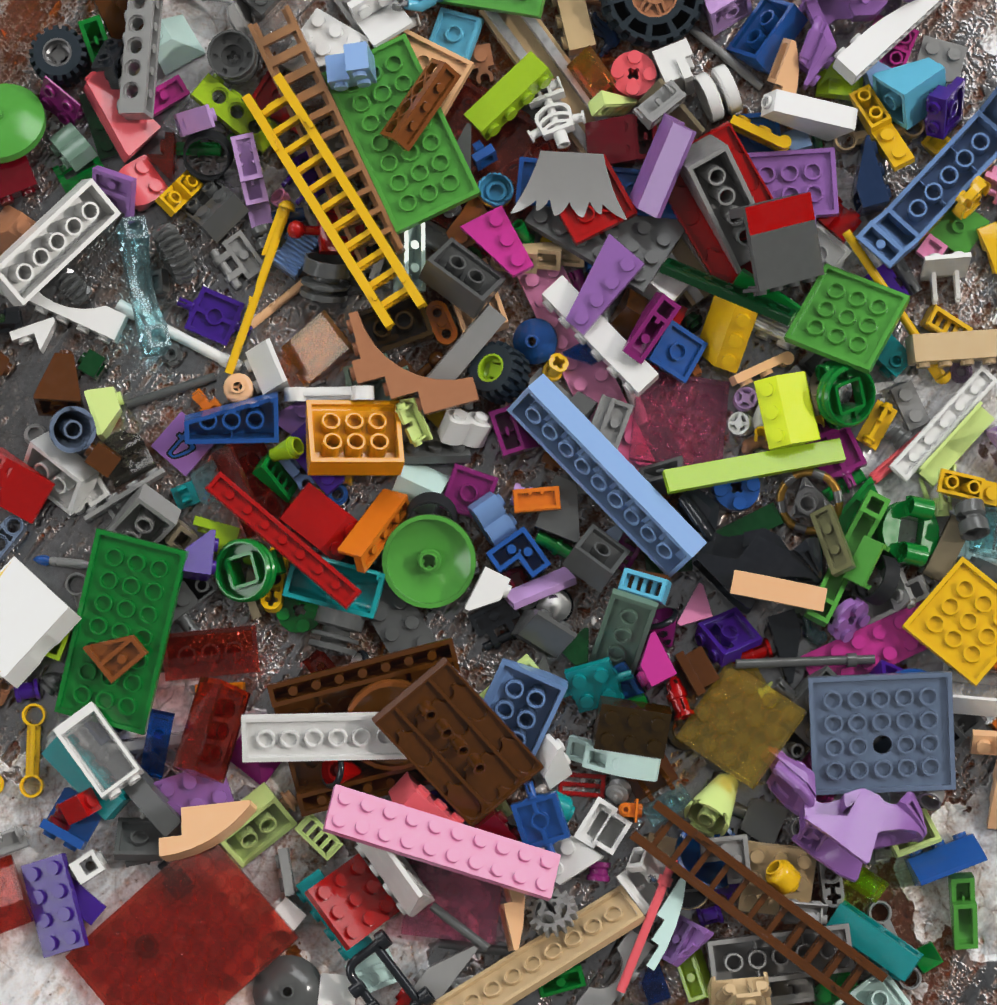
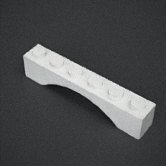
M40 292L27 302L35 306V311L46 316L48 313L56 316L55 320L65 325H68L69 322L75 324L78 331L87 335L92 332L98 335V340L106 344H110V342L118 343L129 320L127 315L108 306L89 309L66 307L51 301Z

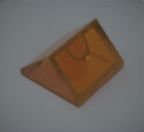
M590 45L567 65V68L590 100L601 90L614 93L616 81Z

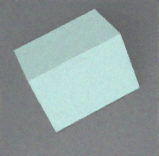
M406 464L403 466L401 475L397 476L392 491L407 494L410 503L414 497L425 492L443 494L450 476L424 464ZM424 504L417 507L414 512L421 515L433 514L437 505Z

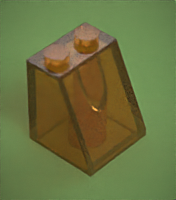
M325 310L320 312L281 347L284 353L281 355L288 366L293 364L298 371L295 373L297 378L303 385L307 382L309 386L321 380L354 355L352 344Z

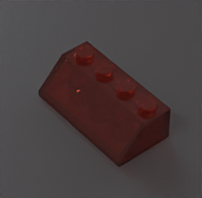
M264 443L227 444L212 453L219 472L221 471L284 526L286 525L279 517L290 505V502L286 503L252 474L260 459L268 453ZM240 520L247 539L259 536Z
M256 625L170 633L164 655L165 681L178 682L261 673Z
M200 676L173 767L186 773L224 784L241 728V715L245 714L251 693L222 679Z

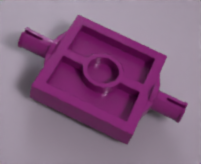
M824 419L825 427L817 423L821 440L809 443L840 438L846 460L843 463L816 468L825 471L834 479L843 478L848 490H851L852 487H857L852 473L867 466V461L850 427L840 430L829 428Z

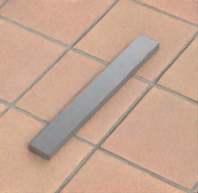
M488 303L426 377L456 380L507 319ZM419 394L409 396L408 398H418ZM401 423L403 441L407 438L404 429L410 426L409 423L406 425Z

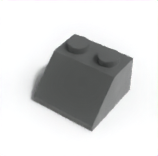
M592 524L562 565L589 586L601 592L627 557L630 550Z

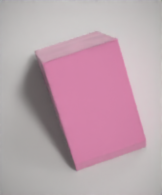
M697 584L677 621L676 626L678 627L713 617L703 584Z

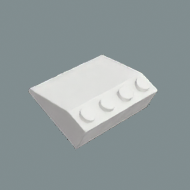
M356 842L358 844L355 847L362 858L367 857L371 862L369 865L370 870L376 877L381 876L385 882L382 885L389 896L394 895L398 900L396 906L403 915L408 914V916L414 917L435 901L404 856Z

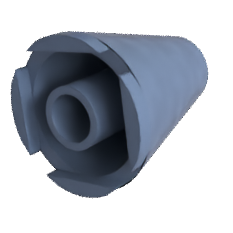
M67 406L58 410L53 415L49 424V435L53 444L58 449L67 453H76L87 449L93 443L96 436L95 422L92 415L84 408Z

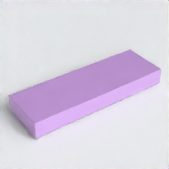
M562 567L512 588L505 600L514 610H517L577 584L576 577L566 567Z

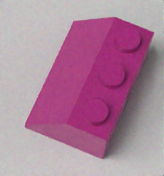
M655 631L646 639L637 668L638 674L636 675L642 688L646 687L647 691L666 682L677 674Z

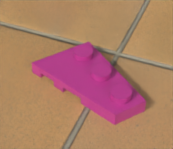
M502 205L460 226V229L465 234H468L480 248H483L513 278L534 268Z

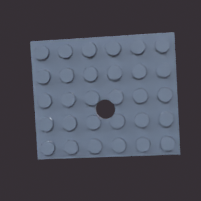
M951 671L808 677L811 767L815 774L816 795L845 794L861 788L874 793L956 790ZM887 736L891 740V748L886 753H878L874 750L873 741L876 737Z

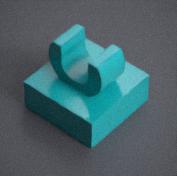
M192 480L170 489L175 503L181 511L201 503Z

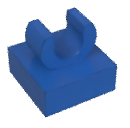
M480 140L472 144L474 154L471 156L473 164L478 171L498 160L496 150L492 144L484 147Z

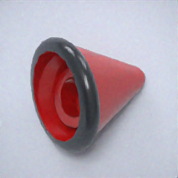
M351 760L322 761L321 778L323 784L328 789H333L336 784L340 785L361 773V768Z

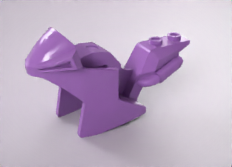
M801 0L802 3L799 10L802 13L806 12L812 26L807 33L798 57L799 70L807 74L802 89L806 91L809 85L813 88L821 78L818 75L823 68L827 70L835 60L832 56L837 46L828 25L839 19H850L851 22L872 21L885 9L888 0ZM902 0V1L909 3V2H912V1H914V0Z
M771 746L763 757L764 762L772 770L766 782L767 787L786 809L799 816L800 830L798 834L792 837V841L814 859L849 881L856 882L858 880L862 864L867 865L870 862L873 850L908 842H920L927 834L923 812L913 792H907L897 804H890L885 802L880 795L861 788L843 794L839 800L821 803L816 801L815 774L804 763L793 760L786 756L783 751L774 749Z

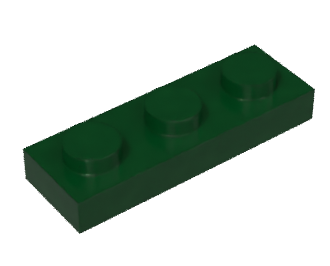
M85 94L79 95L100 160L104 161L119 156Z

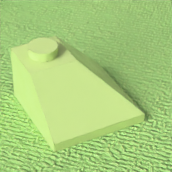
M113 386L84 391L90 413L95 422L97 436L102 442L108 440L123 412L121 405L125 404L121 391L116 392Z

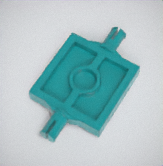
M610 657L567 668L564 674L568 681V688L563 698L571 696L577 705L579 713L597 709L600 695L624 699L621 682L634 679L632 669L618 673L613 667Z

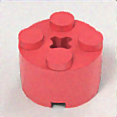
M637 50L625 52L618 56L613 62L610 71L609 81L612 92L639 101L655 84L657 72L653 61L646 54ZM629 74L637 75V79H629Z

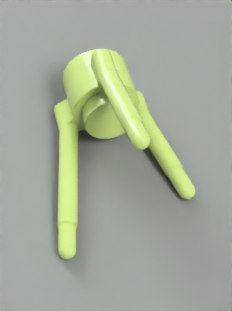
M956 464L952 466V471H956ZM919 477L923 496L926 499H930L922 477ZM938 492L939 498H932L935 502L934 515L935 517L950 516L953 497L947 496L946 499L944 494Z

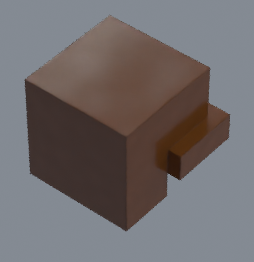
M702 646L686 655L684 651H681L673 656L675 661L672 662V665L677 672L675 676L680 678L682 686L687 690V697L693 694L696 697L706 692L705 687L720 679Z

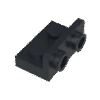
M110 38L104 40L91 66L92 71H104L111 90L120 89L119 78L122 74L120 60L124 50L122 39Z

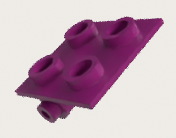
M46 75L44 76L39 95L43 108L57 116L62 124L67 125L71 122L75 126L76 120L80 121L85 115L80 107L81 104Z

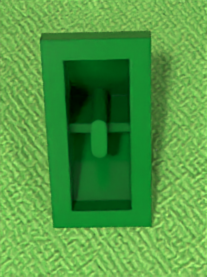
M100 15L78 22L92 64L104 40L108 39Z

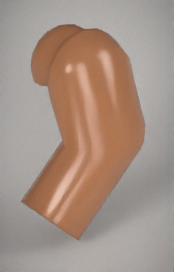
M754 436L742 442L741 451L745 455L752 454L753 450L758 448L770 451L767 441L765 442L763 436H758L757 442L754 441Z

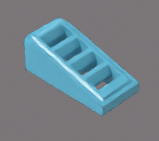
M624 567L618 590L665 605L672 583L667 579ZM633 575L635 577L632 586L628 588L630 577ZM640 578H642V579H644V580H643V583H642V586H641L640 591H638V590H637V587H638ZM651 581L653 582L650 593L648 594L646 593L649 582ZM659 584L662 585L659 595L655 596Z

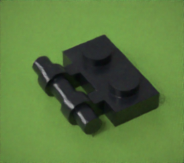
M504 598L468 616L478 638L485 634L488 635L490 640L482 644L486 652L494 648L495 650L502 647L501 644L511 639H518L511 634L515 627L512 620L520 617V614ZM506 624L508 631L496 636L494 630Z

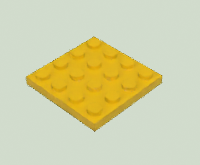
M962 556L902 625V628L974 687L981 682L997 663V583Z

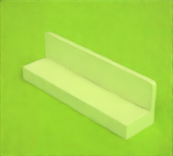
M981 401L916 471L931 487H934L938 482V470L941 468L949 470L995 420L992 415L981 407L983 404Z

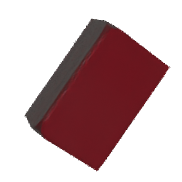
M522 566L501 573L511 579L509 585L512 588L529 582Z

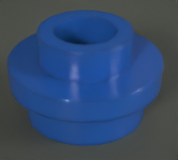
M341 484L334 490L341 492L340 498H333V492L327 496L339 506L348 499V490Z

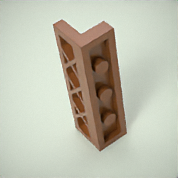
M431 58L380 134L409 152L461 75L446 62Z

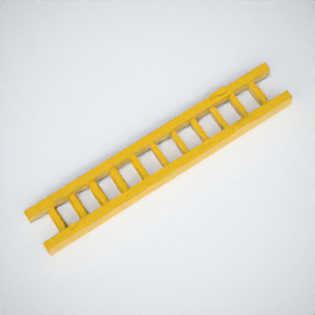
M280 72L273 79L284 96L275 99L266 105V108L263 110L259 108L250 93L243 96L242 99L381 322L389 331L395 323L386 310L408 296L412 298L418 309L425 308L428 305L292 88ZM287 104H290L296 115L273 129L266 118ZM301 122L307 134L284 148L278 137ZM313 141L319 153L296 167L290 155ZM325 160L331 172L308 186L302 174ZM337 179L344 191L320 205L314 193ZM349 198L355 210L332 224L326 212ZM361 218L368 229L344 243L338 232ZM374 238L380 248L356 263L351 252ZM386 257L391 268L368 282L363 271ZM398 276L404 287L380 301L375 290Z

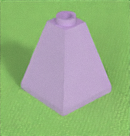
M704 0L703 9L713 36L752 13L751 0Z

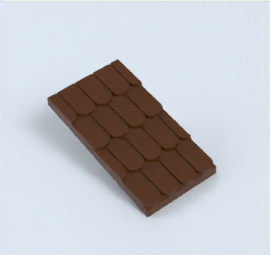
M445 657L405 689L400 696H397L385 706L381 712H378L371 718L374 724L471 827L478 824L523 786L524 783L544 768L530 749Z

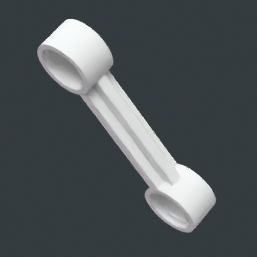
M375 386L284 387V402H306V400H375Z

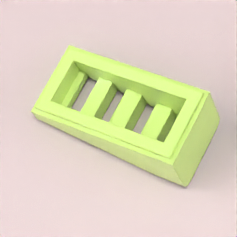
M601 90L588 102L590 114L594 117L624 116L638 104L637 99Z
M313 814L307 815L294 830L326 861H329L344 843L335 835L322 831L324 824ZM312 820L315 824L305 833L303 829ZM320 827L322 830L311 839L309 836ZM326 833L328 837L318 846L316 842ZM331 840L335 842L327 852L322 850Z

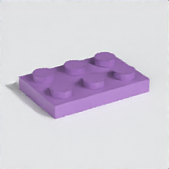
M221 760L153 783L169 799L167 803L180 816L181 807L235 801Z

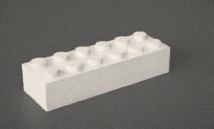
M92 178L82 179L0 255V291L13 306H24L121 214Z

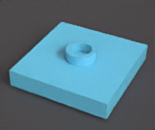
M441 7L429 40L471 60L484 24V19Z

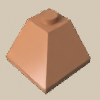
M10 205L4 206L0 212V255L36 223L23 212Z

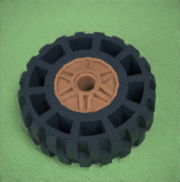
M599 0L602 6V16L606 18L607 26L610 30H614L621 40H626L636 47L643 46L646 48L664 47L683 37L699 19L701 7L704 5V0Z

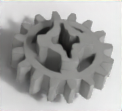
M558 888L552 893L549 901L532 899L533 906L527 907L529 914L526 916L531 929L536 930L539 936L545 933L546 938H549L551 933L559 937L560 931L566 934V927H574L575 925L572 920L578 919L576 912L579 909L574 897L569 896L566 890L561 894Z

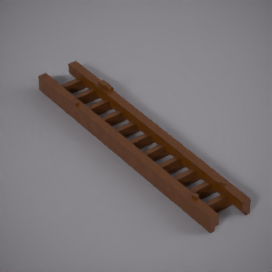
M659 800L655 802L652 808L667 818L668 821L665 825L662 824L654 834L655 838L653 841H648L635 830L629 836L632 841L846 1004L864 1005L849 994V991L865 970L881 982L888 976L879 967ZM675 824L687 835L669 857L657 845L672 825ZM694 839L704 846L706 850L691 870L688 871L677 863L676 860L690 841ZM711 853H713L725 864L707 886L695 874ZM732 868L742 875L744 879L729 899L726 900L715 892L714 889L729 869ZM751 882L763 893L746 915L733 904ZM768 897H771L782 907L764 929L752 919ZM789 911L800 921L782 943L771 933ZM809 926L819 935L803 957H801L792 950V947ZM828 941L838 950L820 972L810 963ZM847 955L857 965L842 985L839 986L830 977Z

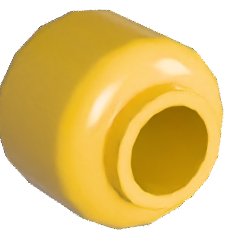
M781 859L774 860L768 865L765 879L769 885L785 895L791 894L798 889L801 875L788 860Z

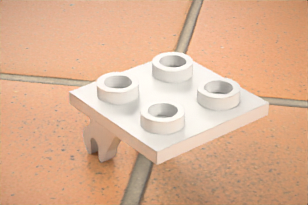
M956 251L945 255L933 253L924 257L920 281L930 282L932 305H937L938 301L936 278L952 277L955 303H960V278H966L972 257L971 252Z

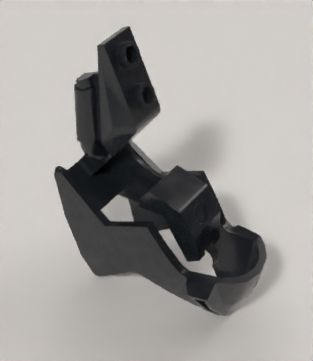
M700 489L684 491L678 499V510L683 518L707 542L701 548L700 553L694 556L697 560L693 562V565L732 605L744 614L748 615L757 599L730 594L734 570L795 582H811L816 585L823 580V552L817 537L806 538L791 551L788 550L780 536L766 528L746 531L744 534L731 537L722 536L716 533L719 505L714 501L716 498L707 490L702 492Z

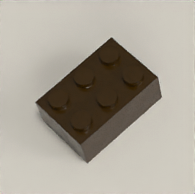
M410 296L386 310L395 323L389 331L385 328L373 307L359 312L367 333L382 353L390 355L434 339V332L425 308L418 309Z
M600 695L592 737L593 748L664 759L672 717L670 706Z

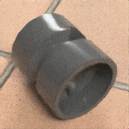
M965 499L954 506L962 540L975 541L985 538L990 534L988 518L984 517L986 510L982 499Z

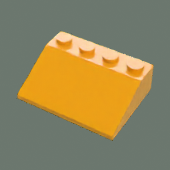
M306 400L307 475H401L405 461L401 421L395 411L399 400Z

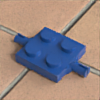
M533 781L526 782L523 785L528 797L510 805L522 843L540 848L544 847L545 850L556 853L553 844L571 836L557 791L537 794Z

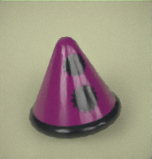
M671 607L656 610L649 630L650 633L655 631L660 642L667 648L673 645L679 611Z

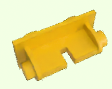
M877 400L856 440L876 451L898 410L892 408L893 405L885 401L883 403Z

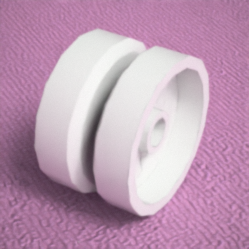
M725 64L712 68L711 77L706 72L693 76L698 100L711 123L723 119L724 110L730 115L742 111V100L737 85Z

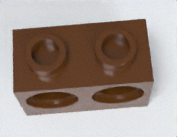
M100 440L97 444L91 443L83 454L87 457L84 462L107 478L122 459L121 455Z

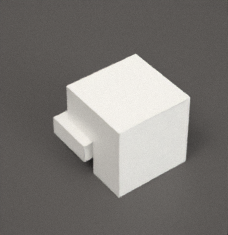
M687 38L652 51L653 62L659 79L662 78L666 83L670 80L674 81L687 96L695 93L691 69L695 68L691 59L693 52Z
M598 796L573 837L592 849L596 846L609 855H613L632 822L616 813L618 808Z

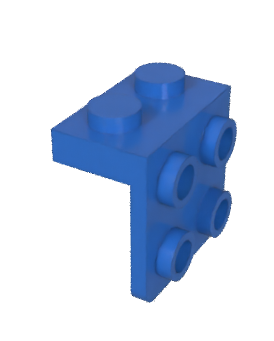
M70 787L64 788L49 816L55 813L57 803L60 804L78 794V792ZM95 812L71 824L69 831H66L50 822L48 816L47 819L44 818L39 827L44 829L42 834L53 840L56 837L64 840L63 845L75 852L77 848L84 850L102 817Z

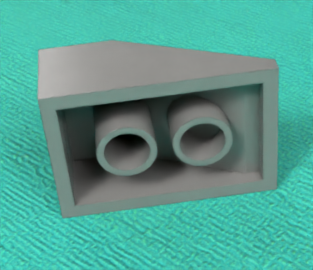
M143 483L105 530L159 543L176 526L181 509L146 483Z

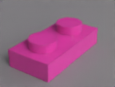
M179 74L156 87L153 117L191 95Z

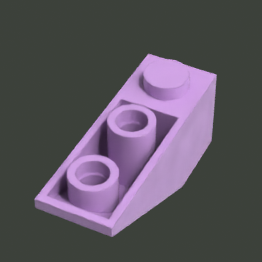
M209 104L173 115L180 137L215 127L214 122L217 121L215 110L213 107L210 108Z

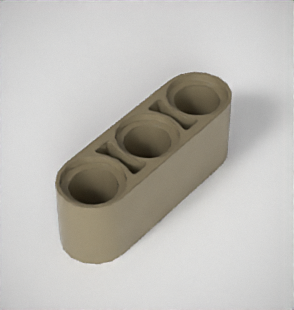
M951 514L939 536L938 544L934 552L929 556L922 571V574L938 582L952 569L965 543V540H962L960 537L959 522L956 520L955 515Z

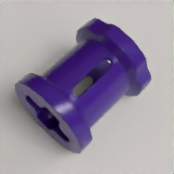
M38 678L33 679L32 682L22 683L18 688L14 687L17 703H21L22 700L29 698L41 699Z
M715 904L708 908L696 909L701 926L705 927V925L716 922L724 923L722 911L718 905Z

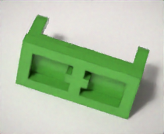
M864 535L853 556L856 568L846 572L844 578L870 590L872 586L867 583L882 551L889 552L890 547Z

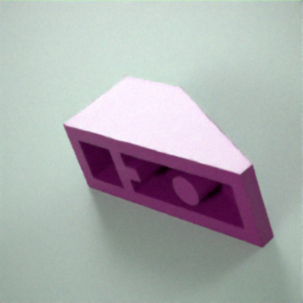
M656 292L642 311L622 351L639 364H642L681 309V306L664 293Z

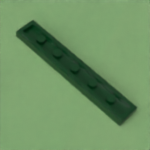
M668 258L661 265L659 272L787 326L796 314L795 309L763 296H753V292L743 293L744 288L672 258Z

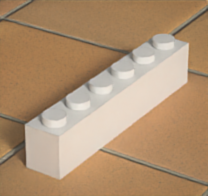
M561 275L542 293L543 306L550 313L554 311L559 316L558 321L566 329L570 327L576 333L574 335L576 340L583 346L586 344L591 349L590 354L598 362L602 360L608 366L606 370L613 378L619 377L624 382L622 386L630 395L634 393L639 397L658 380L659 374L646 360L639 364L622 351L627 341L602 315L585 335H582L565 320L579 292Z

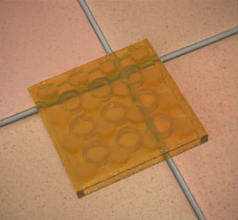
M731 662L722 669L718 675L720 679L713 682L694 709L695 714L689 716L675 738L754 790L807 712L745 670L736 669L735 664Z

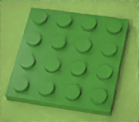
M825 263L823 267L824 275L817 277L801 309L786 332L784 340L843 365H849L863 373L870 374L910 301V295Z

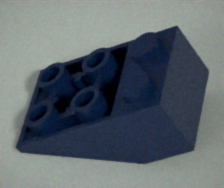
M866 135L860 146L851 192L855 211L860 216L884 210L890 201L889 198L892 197L889 185L885 184L883 180L885 175L883 164L881 162L878 163L876 154H878L876 142L874 140L871 141L870 135Z

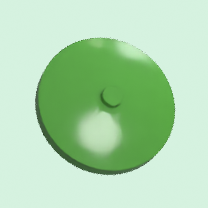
M1 83L0 163H7L23 157L36 147L45 132L46 115L41 101L32 91L19 85Z
M422 514L405 520L390 534L383 549L382 569L389 587L400 599L416 607L438 608L454 602L467 590L476 569V553L472 540L458 523L441 515Z

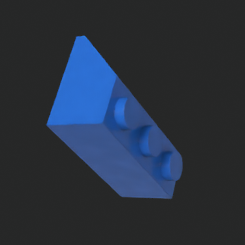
M760 0L726 50L754 70L769 74L783 38L795 40L808 19L794 3L784 0Z
M963 831L953 835L952 841L945 843L942 840V842L931 845L932 849L924 852L920 849L910 853V857L904 860L914 885L923 886L987 861L988 859L974 834H966Z

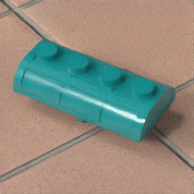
M322 557L362 591L359 597L346 610L291 563L282 596L370 619L375 618L384 586L385 574L368 569L364 574L357 572L355 565Z

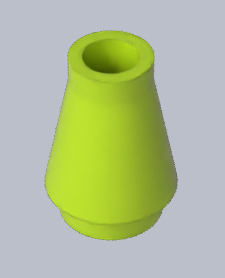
M289 436L269 450V457L274 462L298 459L304 453V444L300 438Z

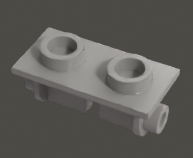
M900 567L899 583L890 598L896 612H899L905 606H907V609L916 606V597H914L911 588L906 587L908 581L903 572V567ZM883 568L879 572L882 579L884 576L885 568Z
M14 826L11 829L0 832L2 836L0 838V857L29 847L25 829L23 830L22 826Z
M789 899L819 923L827 924L828 904H823L820 901H810L808 903ZM788 911L781 921H784V924H797L800 920Z

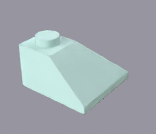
M183 14L161 19L158 64L165 76H168L205 55L202 46Z

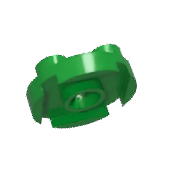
M284 596L283 607L276 613L280 624L287 631L295 634L306 633L315 629L319 624L315 621L318 605ZM305 605L303 609L306 613L304 615L300 614L298 617L295 616L294 606Z

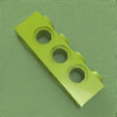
M208 73L191 93L190 98L200 106L209 104L210 108L213 107L217 120L236 136L250 133L248 124L256 122L245 102L241 100L243 96L235 89L229 90L223 85L225 81L214 73L212 76ZM215 92L222 93L225 98L224 102L221 104L215 103L212 99V94ZM232 107L240 108L242 110V117L238 119L232 117L230 109ZM267 119L273 129L278 126L271 119ZM260 128V132L253 133L257 152L259 155H262L270 146V143Z

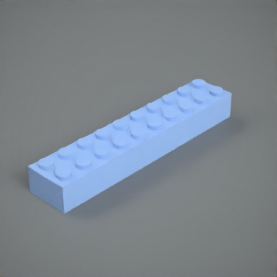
M544 373L530 384L507 409L512 417L669 578L693 558L707 543Z

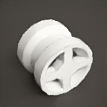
M735 412L729 417L728 428L733 434L743 437L748 436L754 431L753 417L743 412Z

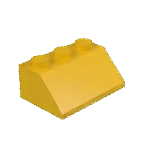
M714 295L699 337L708 343L702 356L713 366L737 374L758 313Z

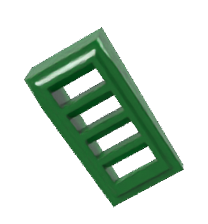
M269 452L260 459L252 472L254 476L286 503L290 501L298 488L296 482L281 463L270 459ZM286 486L289 487L288 492L284 489Z

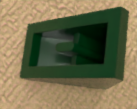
M583 628L561 653L573 667L588 663L589 628Z

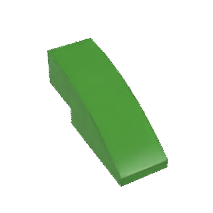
M972 872L953 873L948 875V890L954 949L978 948L977 903L975 901V878Z

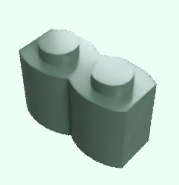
M71 122L48 138L52 143L49 148L57 158L60 155L62 156L59 159L67 170L72 168L77 172L98 156L89 142Z

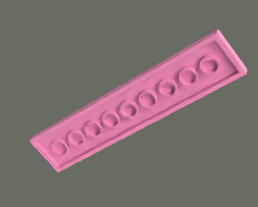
M561 266L560 271L537 269V274L522 273L518 275L517 279L535 317L549 322L557 333L558 345L555 353H560L568 359L569 365L562 375L572 397L580 391L598 402V404L602 394L627 403L617 380L606 370L608 366L602 360L598 362L590 354L591 349L586 344L583 346L574 337L576 333L570 327L566 329L558 321L559 316L554 311L550 313L542 304L544 301L542 293L561 275L570 282L564 267ZM598 404L589 419L590 422L593 420ZM631 413L618 451L639 472L640 467L654 464L655 461Z
M337 784L333 787L322 830L549 901L552 897L561 854Z

